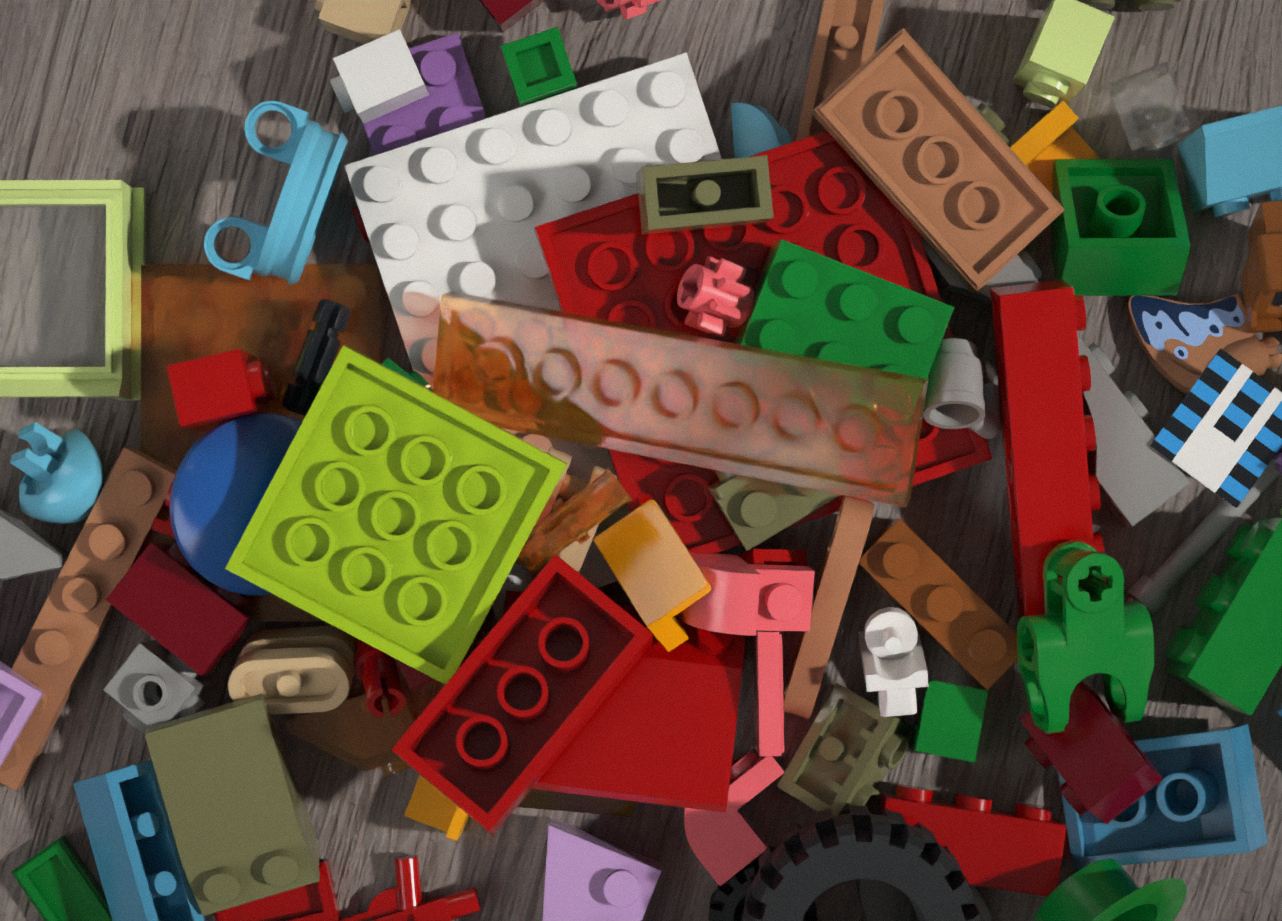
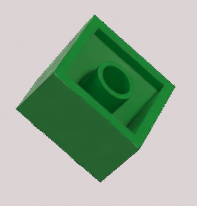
M1054 159L1052 195L1065 209L1052 221L1051 253L1056 281L1063 280L1074 287V295L1081 294L1082 296L1178 295L1191 245L1173 159Z

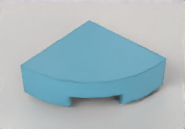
M731 103L734 158L749 157L791 143L789 133L785 127L779 126L775 118L766 111V108L754 104Z

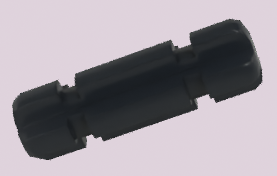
M322 299L318 302L312 319L316 323L314 330L309 329L292 373V375L296 376L294 385L288 384L282 401L283 407L287 410L306 416L317 395L320 385L322 386L338 351L341 341L337 340L339 332L344 333L350 318V310L346 306L328 299Z

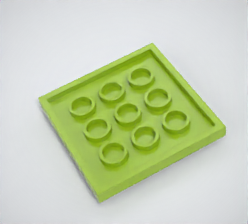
M343 345L225 569L429 677L446 684L461 665L567 463L354 349Z

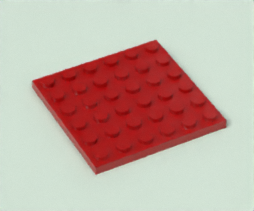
M828 131L749 156H768L773 219L765 223L642 235L638 193L534 227L614 471L617 474V480L628 514L648 500H655L689 553L715 554L741 545L707 487L719 480L715 470L743 453H747L752 461L772 449L767 440L768 438L798 421L803 429L811 425L820 426L826 436L823 441L851 489L785 529L838 512L844 495L864 501H871L992 459L986 438L981 437L969 428L944 429L935 427L925 421L923 417L924 388L910 424L897 422L730 357L729 355L740 326L737 328L727 326L725 335L719 336L712 332L708 334L684 323L689 310L683 309L678 305L677 291L683 275L692 265L699 264L705 266L706 259L709 256L718 260L723 258L747 269L741 282L751 285L754 290L772 243L780 239L942 302L920 233ZM949 323L943 339L953 338Z

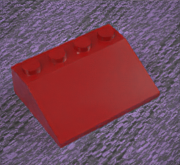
M506 590L503 615L523 592ZM618 604L647 628L634 606ZM675 615L689 639L668 652L653 635L652 644L532 789L726 813L743 668L745 635L700 629L684 623Z

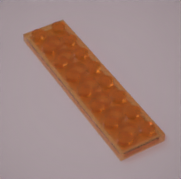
M450 291L441 296L433 392L500 428L900 507H906L910 502L928 379L458 292Z

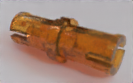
M609 468L568 501L564 502L560 498L551 506L554 511L534 526L518 556L533 575L538 572V569L548 563L555 554L558 555L575 541L582 545L591 538L588 531L625 503L632 501V498Z

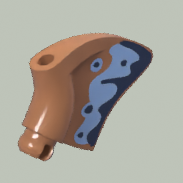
M1239 294L1207 303L1178 302L1148 295L1132 296L1127 301L1126 311L1145 354L1161 375L1186 395L1220 348L1258 376L1263 375L1266 369L1278 368L1282 363V353H1277V346L1280 345L1277 339L1270 336L1258 340L1254 333L1249 332L1246 310Z

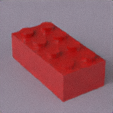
M555 554L391 750L493 836L652 644L653 633Z

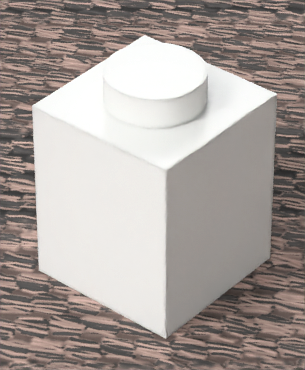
M400 29L333 58L340 75L330 79L339 103L344 113L355 109L364 124L429 95Z

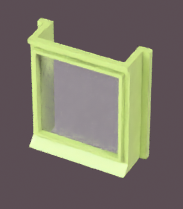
M0 180V398H114L121 401H145L146 189L144 187L132 188L122 180Z

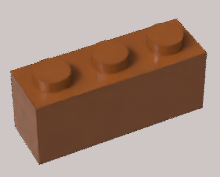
M900 518L892 519L863 549L858 568L898 608L908 612L914 619L915 624L977 686L988 690L1018 660L1017 633Z

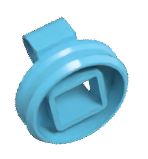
M278 101L262 102L249 112L245 121V135L250 146L258 153L290 164L291 167L270 226L244 217L230 216L218 220L208 229L204 239V250L213 266L247 280H250L256 274L262 277L272 275L288 281L287 286L299 282L348 144V140L342 131L338 135L324 130L318 122L308 119L309 112ZM268 112H281L286 115L291 123V135L287 142L279 147L265 145L257 134V124L260 118ZM234 226L241 228L249 236L251 248L244 260L230 261L220 254L217 247V239L220 232L226 227Z

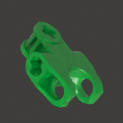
M1069 540L1060 543L1049 552L1044 561L1042 574L1044 579L1045 614L1022 616L1017 626L1018 668L1024 682L1033 722L1047 734L1063 732L1068 724L1069 703L1074 688L1085 677L1096 673H1102L1105 700L1109 705L1110 713L1120 717L1124 723L1141 721L1147 706L1149 683L1154 668V634L1150 614L1142 602L1124 603L1125 579L1123 570L1115 559L1103 552H1097L1095 548L1082 541Z

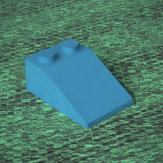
M1248 724L1133 739L1163 777V780L1108 824H1105L1089 811L1080 816L1062 795L1073 870H1080L1096 861L1108 858L1117 860L1120 865L1247 853L1268 844ZM1058 772L1059 782L1061 786L1066 781Z

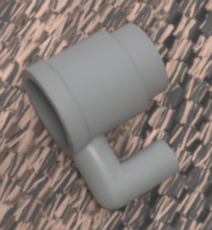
M943 339L924 385L923 417L925 421L935 427L944 429L969 428L986 439L996 437L1001 429L999 389L995 384H983V364L978 359L977 346L965 339Z

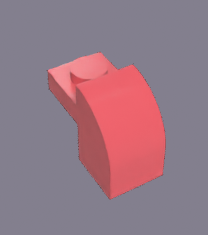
M690 553L711 585V590L708 594L676 615L684 623L708 631L756 636V630L810 632L815 571L809 566L748 564L737 554Z
M752 749L732 762L726 813L693 808H684L683 811L688 843L696 857L719 886L723 885L767 849L765 841L739 809L785 772L773 756H757Z

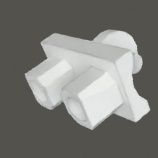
M887 607L879 609L869 617L864 631L858 632L867 692L878 691L880 716L890 717L916 714L915 688L929 687L928 671L918 627H916L915 621L910 614L900 608Z

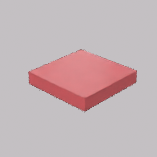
M756 630V636H753L754 744L759 756H781V753H784L782 634L779 631Z

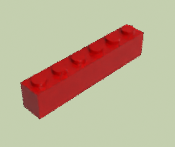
M1063 280L990 288L1018 622L1022 616L1045 614L1043 566L1049 552L1058 544L1069 540L1082 541L1095 548L1097 552L1105 554L1101 534L1093 533L1091 511L1100 509L1101 500L1096 474H1088L1087 452L1095 451L1096 435L1092 416L1084 415L1082 392L1090 391L1091 372L1087 355H1079L1077 335L1078 331L1086 330V309L1083 296L1081 294L1074 295V287Z

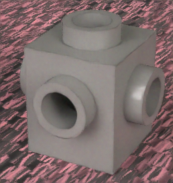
M151 640L140 642L103 690L126 708L122 713L124 718L133 727L145 733V728L204 711L207 703L201 698L212 684L159 642Z

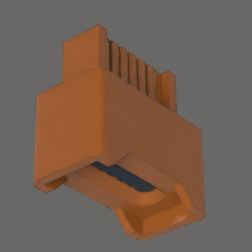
M1281 200L1261 202L1247 234L1250 255L1240 276L1250 333L1282 331Z

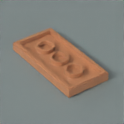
M904 28L898 31L811 112L972 293L979 291L1065 210Z

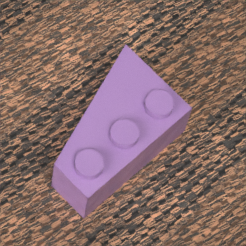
M551 818L548 825L542 921H642L662 871L661 862Z

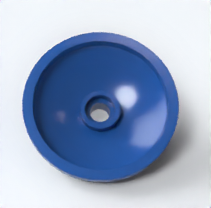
M268 412L225 420L204 433L183 458L176 472L170 496L172 530L177 545L187 562L197 573L211 583L238 594H272L226 570L225 567L302 422L287 416Z

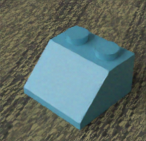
M1282 106L1202 125L1177 144L1194 213L1212 209L1214 217L1221 218L1249 210V199L1270 194L1271 201L1282 200Z

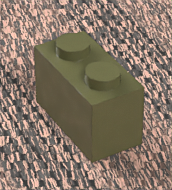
M767 155L646 166L636 173L642 235L759 224L773 219Z

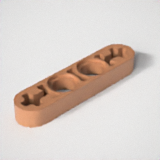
M847 495L843 497L813 592L810 632L801 631L784 687V713L809 719L868 535L874 512V503Z

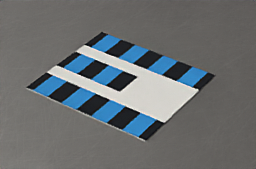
M1220 348L1150 446L1237 509L1282 446V392Z

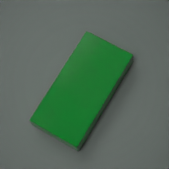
M65 835L11 871L44 921H112L104 891Z

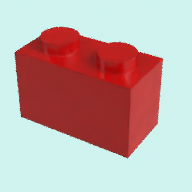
M241 349L166 365L179 425L183 428L206 432L225 420L263 412L271 413L269 402L277 400L276 386L270 366H262L259 358Z

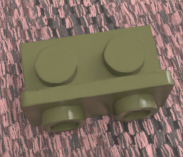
M799 421L795 422L767 439L772 449L752 461L747 453H743L715 470L719 480L707 488L743 550H750L851 489L823 441L826 436L820 426L811 425L803 429Z
M836 682L777 787L817 812L831 808L832 816L849 814V806H867L871 814L879 800L880 793L877 789L888 769L896 768L907 753L910 743L907 736L912 726L895 716H880L878 706Z

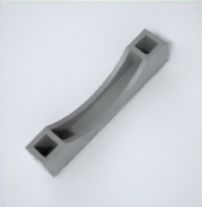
M921 236L934 280L945 292L972 298L991 308L990 288L1039 283L1037 279L1042 276V272L1034 259L1026 250L1022 249L979 291L972 293ZM1078 335L1079 355H1087L1091 372L1090 391L1082 392L1084 415L1092 416L1096 435L1095 451L1087 452L1088 474H1096L1100 489V499L1120 526L1132 527L1190 484L1180 467L1150 446L1156 438L1146 425V422L1151 419L1150 414L1133 392L1127 391L1123 394L1109 375L1115 370L1105 353L1095 343L1087 347Z

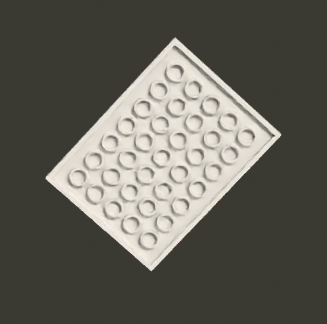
M687 52L344 165L412 369L424 377L434 393L545 452H548L549 448L552 447L573 456L567 474L588 481L595 465L615 473L534 227L638 193L636 173L642 167L722 159ZM617 479L593 538L628 515ZM557 496L544 530L564 538L578 504ZM592 540L579 573L597 588L617 582L618 579ZM534 552L527 569L516 564L513 565L492 605L497 621L503 615L506 590L524 592L550 561V558Z

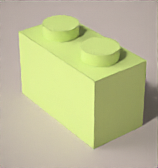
M1053 0L1038 21L1012 83L1024 87L1023 95L1038 104L1048 107H1056L1057 102L1061 103L1062 101L1068 104L1087 84L1115 17L1077 0Z

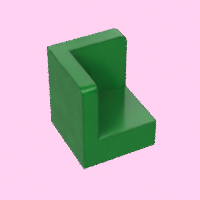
M558 26L501 45L503 57L520 107L577 89V82Z
M936 680L928 681L929 687L925 689L919 724H913L909 747L917 752L975 763L988 690Z

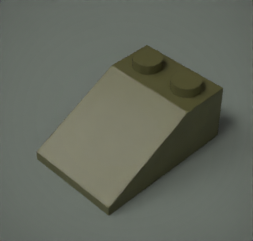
M263 694L145 728L144 735L181 863L202 916L320 881L319 842Z

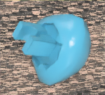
M37 422L20 428L18 437L30 443L33 452L26 448L14 453L10 460V464L26 473L19 485L21 511L34 519L55 524H70L86 520L104 487L105 478L102 461L91 440L79 429H73L58 436Z

